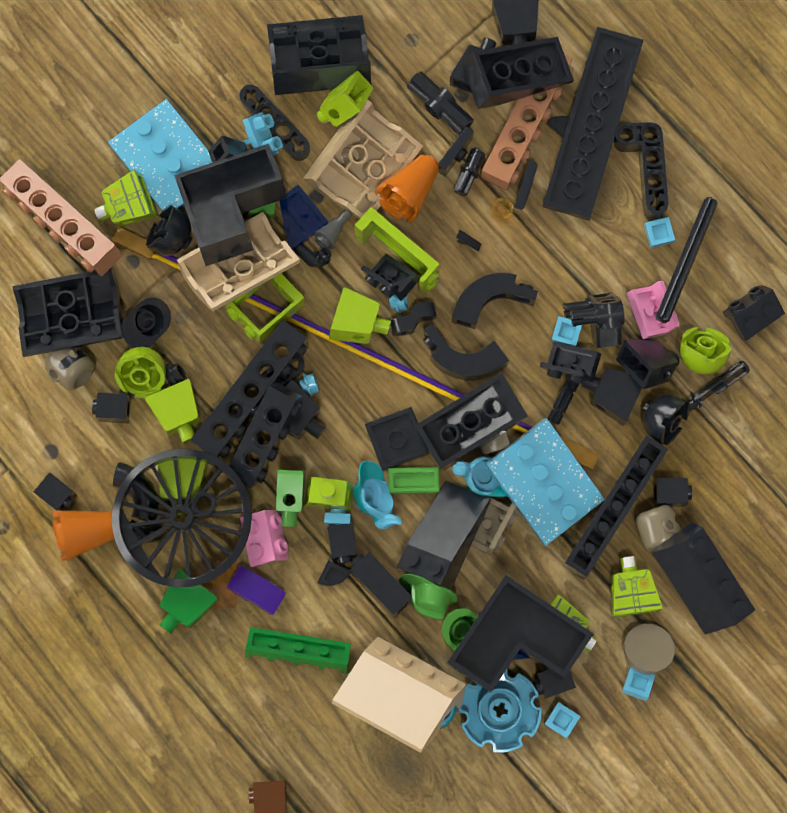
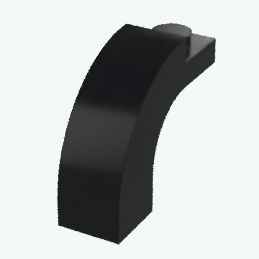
M495 273L486 275L474 281L463 291L455 306L451 323L476 329L479 315L489 302L496 299H510L534 306L538 291L533 290L534 287L528 284L520 283L516 285L517 275Z
M433 324L424 329L425 338L423 341L430 351H436L431 355L430 361L435 367L450 377L466 381L482 380L497 374L508 366V358L495 341L476 353L463 354L450 348Z

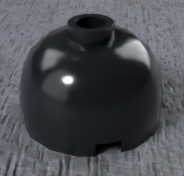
M169 205L160 213L159 217L162 219L158 224H153L146 240L147 248L163 256L174 255L181 249L186 250L192 241L189 218L181 210Z
M663 394L656 397L653 401L649 400L643 408V424L647 434L658 443L669 445L682 430L681 427H678L681 420L687 421L691 409L690 403L674 394Z

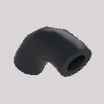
M119 462L113 477V487L120 488L124 479L135 467ZM145 474L140 476L137 482L158 497L153 482ZM133 485L128 493L131 495L134 504L158 510V502L137 486ZM133 508L131 517L142 521L157 520L158 515Z

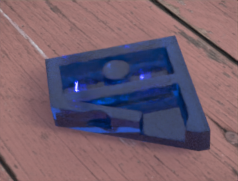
M299 185L286 193V199L279 201L287 242L293 251L300 244H304L313 237L317 230L329 223Z

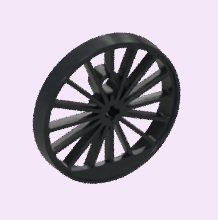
M173 449L160 452L145 459L127 475L114 500L112 529L120 553L127 563L140 575L165 586L193 587L205 584L221 576L240 557L251 529V505L242 481L225 462L206 452L193 449ZM178 459H194L196 464L183 505ZM169 460L174 462L178 506L155 468L156 465ZM201 462L216 467L218 470L201 492L195 495L190 502ZM149 469H152L174 508L172 509L137 482L138 478ZM224 473L233 482L234 486L213 497L207 491L220 474ZM135 485L170 511V513L125 502V499L131 487ZM235 491L239 492L243 505L242 508L215 512L217 508L216 502ZM207 498L212 502L211 508L205 512L198 510V502L201 499ZM126 506L169 518L129 523L123 507ZM180 512L184 515L188 514L186 517L187 522L184 524L180 521L176 522L179 519L177 514ZM244 513L242 531L196 520ZM169 523L138 541L132 529ZM194 524L240 536L239 541L233 552L230 553ZM191 528L229 557L214 569ZM171 529L148 558L141 545ZM186 531H188L210 569V572L192 578ZM176 532L165 575L162 577L152 562ZM182 532L188 578L172 579L169 578Z

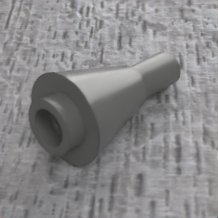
M344 209L336 219L314 233L315 242L323 249H333L343 229V225L352 216V213Z

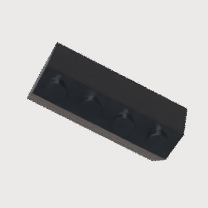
M691 522L651 552L703 634L706 635L735 626L755 611L754 606L703 527Z

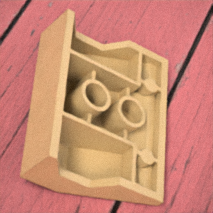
M367 100L358 114L342 123L303 180L341 208L349 210L353 216L360 220L370 207L377 211L381 206L379 203L380 195H375L377 187L412 162L423 145L404 129L386 120L374 109L372 102Z
M264 212L245 222L253 251L209 266H205L199 248L177 259L183 278L195 295L212 312L300 263L299 258L286 241H281L273 231Z
M377 637L362 653L333 698L332 704L422 753L438 734L449 712L454 707L460 708L462 706L466 684Z

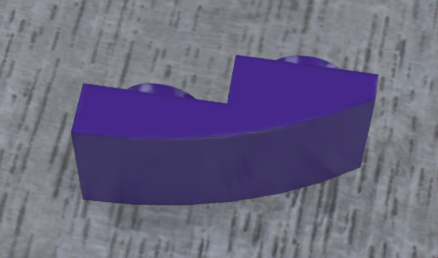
M242 566L237 568L226 586L227 589L245 601L252 602L269 615H274L286 595V592Z

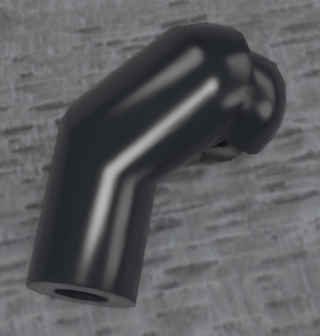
M303 243L294 251L309 267L326 266L329 264L332 256L328 249L311 252Z
M153 525L146 528L138 527L132 529L138 541L162 527L160 525ZM163 533L147 543L157 542L162 538Z

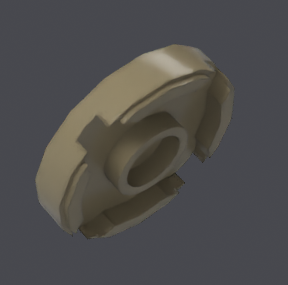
M641 624L635 626L627 634L623 643V651L627 663L635 671L651 675L652 673L663 672L671 664L675 655V645L670 634L662 627L655 624Z

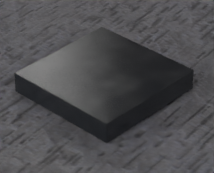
M412 407L365 424L382 471L429 455L427 445L415 427L418 422Z

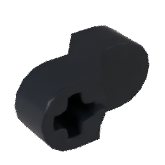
M424 302L415 304L409 316L392 319V335H411L415 332L418 323L436 319L435 303Z

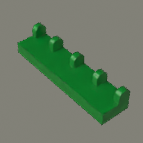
M250 627L245 648V658H251L252 655L268 658L270 662L278 659L293 662L294 666H299V663L319 666V670H324V667L340 669L341 673L347 674L351 643Z

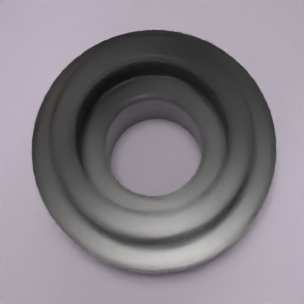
M179 363L166 365V380L170 385L187 380L186 373Z

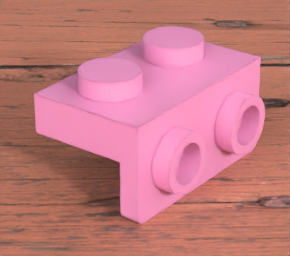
M658 281L652 286L634 289L626 293L643 340L666 335L679 327L675 311L670 321L666 324L657 321L655 317L667 290L664 281Z
M263 510L252 514L251 529L246 543L250 567H258L274 561L289 559L288 545L284 538L281 526L282 518L279 511ZM241 517V518H240L242 528H243V519H244V517Z

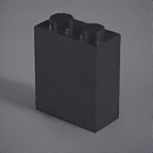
M370 552L365 556L361 553L351 562V575L393 619L411 603L412 596Z

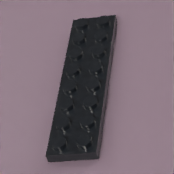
M597 26L542 207L590 221L644 41L643 39Z

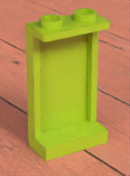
M370 207L355 224V239L363 245L373 234L422 275L419 280V292L422 295L427 290L431 292L439 282L437 278L440 275V264Z

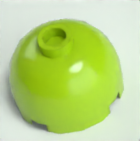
M698 327L686 330L682 336L680 357L684 365L691 371L703 375L714 374L720 371L727 363L732 346H729L730 340L723 333L712 328H706V331H698Z
M143 346L126 351L119 359L115 371L116 383L125 393L129 391L136 394L135 397L145 398L159 392L166 377V366L162 357L153 349Z

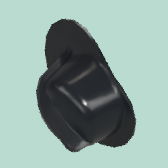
M155 297L146 298L138 303L123 320L122 336L125 342L131 348L152 346L170 326L171 312L168 305Z

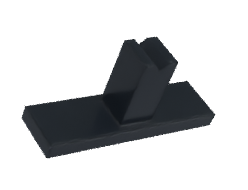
M459 230L456 237L458 239L457 242L461 245H468L479 252L481 243L462 230Z

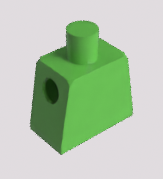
M279 469L277 472L276 511H282L281 526L297 527V512H303L306 470ZM287 494L294 495L293 505L287 504Z

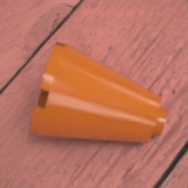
M420 155L388 178L375 190V195L379 194L381 197L379 200L380 205L396 219L400 220L401 217L408 219L406 222H413L418 217L439 172L438 162L430 155Z
M62 510L51 512L53 517H57V520L52 521L57 549L64 552L63 555H59L61 562L115 539L112 529V512Z

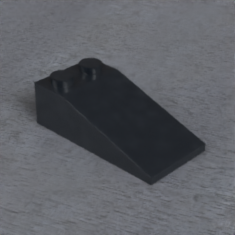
M558 37L473 51L462 64L478 109L502 105L567 85L574 81Z
M500 373L416 424L415 427L440 469L447 470L527 418L528 415L503 373Z
M446 482L408 541L397 568L405 574L418 575L438 586L452 590L491 499Z

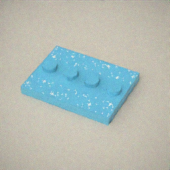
M167 99L108 141L110 147L130 172L135 170L143 174L150 196L161 211L169 205L179 210L184 207L174 175L212 163L207 148Z
M546 418L485 464L512 503L517 505V510L545 546L605 500Z

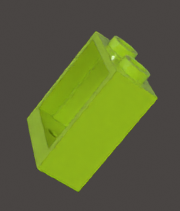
M282 273L268 281L290 305L261 330L256 327L238 306L265 283L226 304L228 316L234 322L239 321L244 326L243 331L251 340L255 338L261 343L276 330L282 320L286 322L305 305L304 296Z

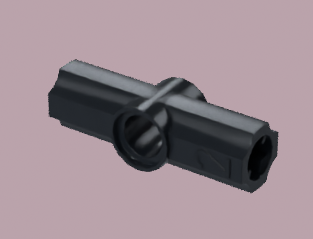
M422 71L416 73L407 84V88L424 103L426 110L435 119H441L457 135H460L465 127L470 128L474 122V119L457 104L456 99L444 87L439 88Z

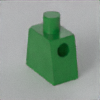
M178 569L173 579H187L188 576L181 569ZM202 585L193 587L169 586L159 605L168 614L159 625L170 634L173 633L180 622L190 629L220 599Z

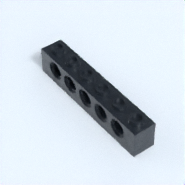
M282 320L192 437V444L203 452L211 454L218 459L220 457L224 459L232 449L230 443L235 437L239 439L246 431L247 426L245 424L250 417H254L268 387L274 382H278L281 377L285 379L293 369L291 364L295 358L300 359L308 349L306 345L308 343L307 337ZM280 347H286L290 352L287 357L279 358L275 355L276 350ZM264 367H271L274 370V374L269 378H264L260 375V371ZM248 387L258 388V395L254 398H248L245 395ZM235 406H239L244 410L239 418H233L229 414L230 410ZM224 426L228 429V434L224 438H217L214 436L216 428Z
M649 436L644 438L563 564L564 568L583 580L589 575L668 451L666 447Z

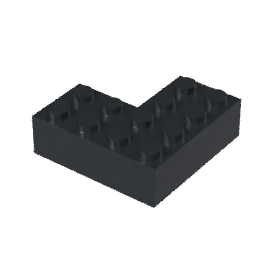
M269 144L174 175L205 266L253 251L242 213L287 198L283 180Z
M505 575L447 664L489 693L493 691L519 650L564 679L594 634Z

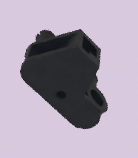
M613 292L587 295L585 301L563 303V309H565L563 311L564 317H572V327L590 324L593 344L596 348L622 345L621 326L625 323L624 308L621 299Z

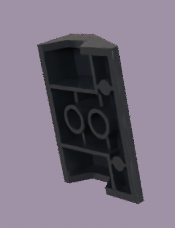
M363 15L267 24L275 95L333 90L357 70L371 84V64L367 52Z
M112 267L102 277L94 270L92 273L83 272L12 286L18 306L20 320L18 329L23 357L123 338L120 297L117 278Z

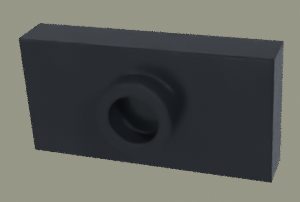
M469 127L463 129L439 162L438 173L446 177L456 162L460 163L468 152L466 148L473 140L474 131Z

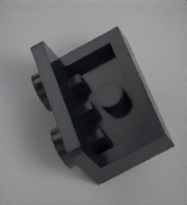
M387 254L383 256L372 270L364 265L361 268L366 275L365 281L374 288L379 286V290L390 299L394 296L402 301L420 280L416 273Z
M760 285L751 288L743 298L731 302L728 308L723 311V314L731 319L740 338L747 341L783 316L785 312L774 290Z
M554 342L548 363L541 362L540 367L547 371L546 375L556 379L566 376L569 377V381L577 384H583V381L593 383L602 354L597 351Z

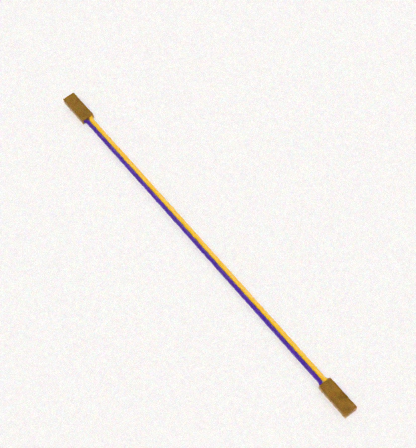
M121 227L118 228L112 239L113 243L149 260L154 258L180 270L177 262L178 258L172 255L163 256L158 253L155 254L154 251L147 248L146 239ZM254 294L245 300L275 316L284 310ZM296 314L287 320L304 330L447 398L456 401L464 396V394L355 342L329 339L330 330ZM519 422L512 428L524 434L532 426ZM560 436L578 463L593 470L599 454Z

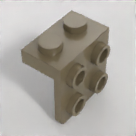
M490 498L491 502L471 545L490 556L493 551L499 552L507 537L503 534L505 528L511 529L518 515V512L514 511L517 506L516 504L512 503L508 507Z

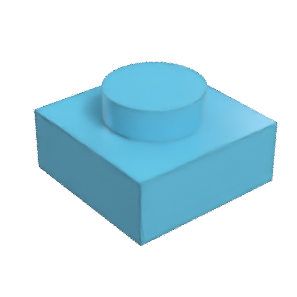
M669 217L644 224L650 249L675 242Z
M558 316L551 342L576 347L582 325L572 327L571 319Z
M331 509V513H325L324 524L325 526L351 524V514H346L344 509Z
M630 667L622 693L647 701L655 675L642 674Z
M558 702L544 725L567 739L581 716Z

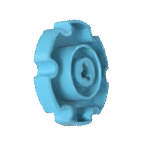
M507 669L491 693L479 685L467 684L462 706L458 708V712L465 714L467 717L466 722L461 724L464 733L480 748L485 743H490L493 747L492 751L497 753L509 752L522 747V737L524 735L533 737L541 721L542 709L535 707L533 704L534 699L539 696L533 684L520 673L515 678H510L507 675ZM500 703H502L504 705L503 709L506 710L507 713L502 714L500 718L496 717V711L493 710V707H497Z

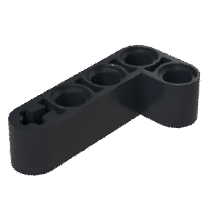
M653 122L622 124L616 131L613 141L614 147L620 152L639 153L644 216L650 221L662 219L669 204L662 128ZM651 133L656 139L648 140L644 134ZM626 134L630 136L631 141H623L620 135ZM652 156L657 159L658 163L651 164L646 158ZM656 180L660 186L657 188L651 187L648 181ZM655 197H657L656 207L660 208L659 211H656L655 207L652 206Z

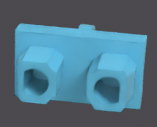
M261 112L242 120L248 135V139L242 141L246 145L251 143L254 149L269 144L273 156L278 154V150L283 148L281 139L278 136L272 137L269 128L274 127L271 114L264 115Z

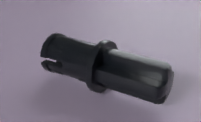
M471 149L465 166L460 169L461 175L454 188V192L459 196H467L474 179L479 177L478 171L486 157L485 153L481 150Z

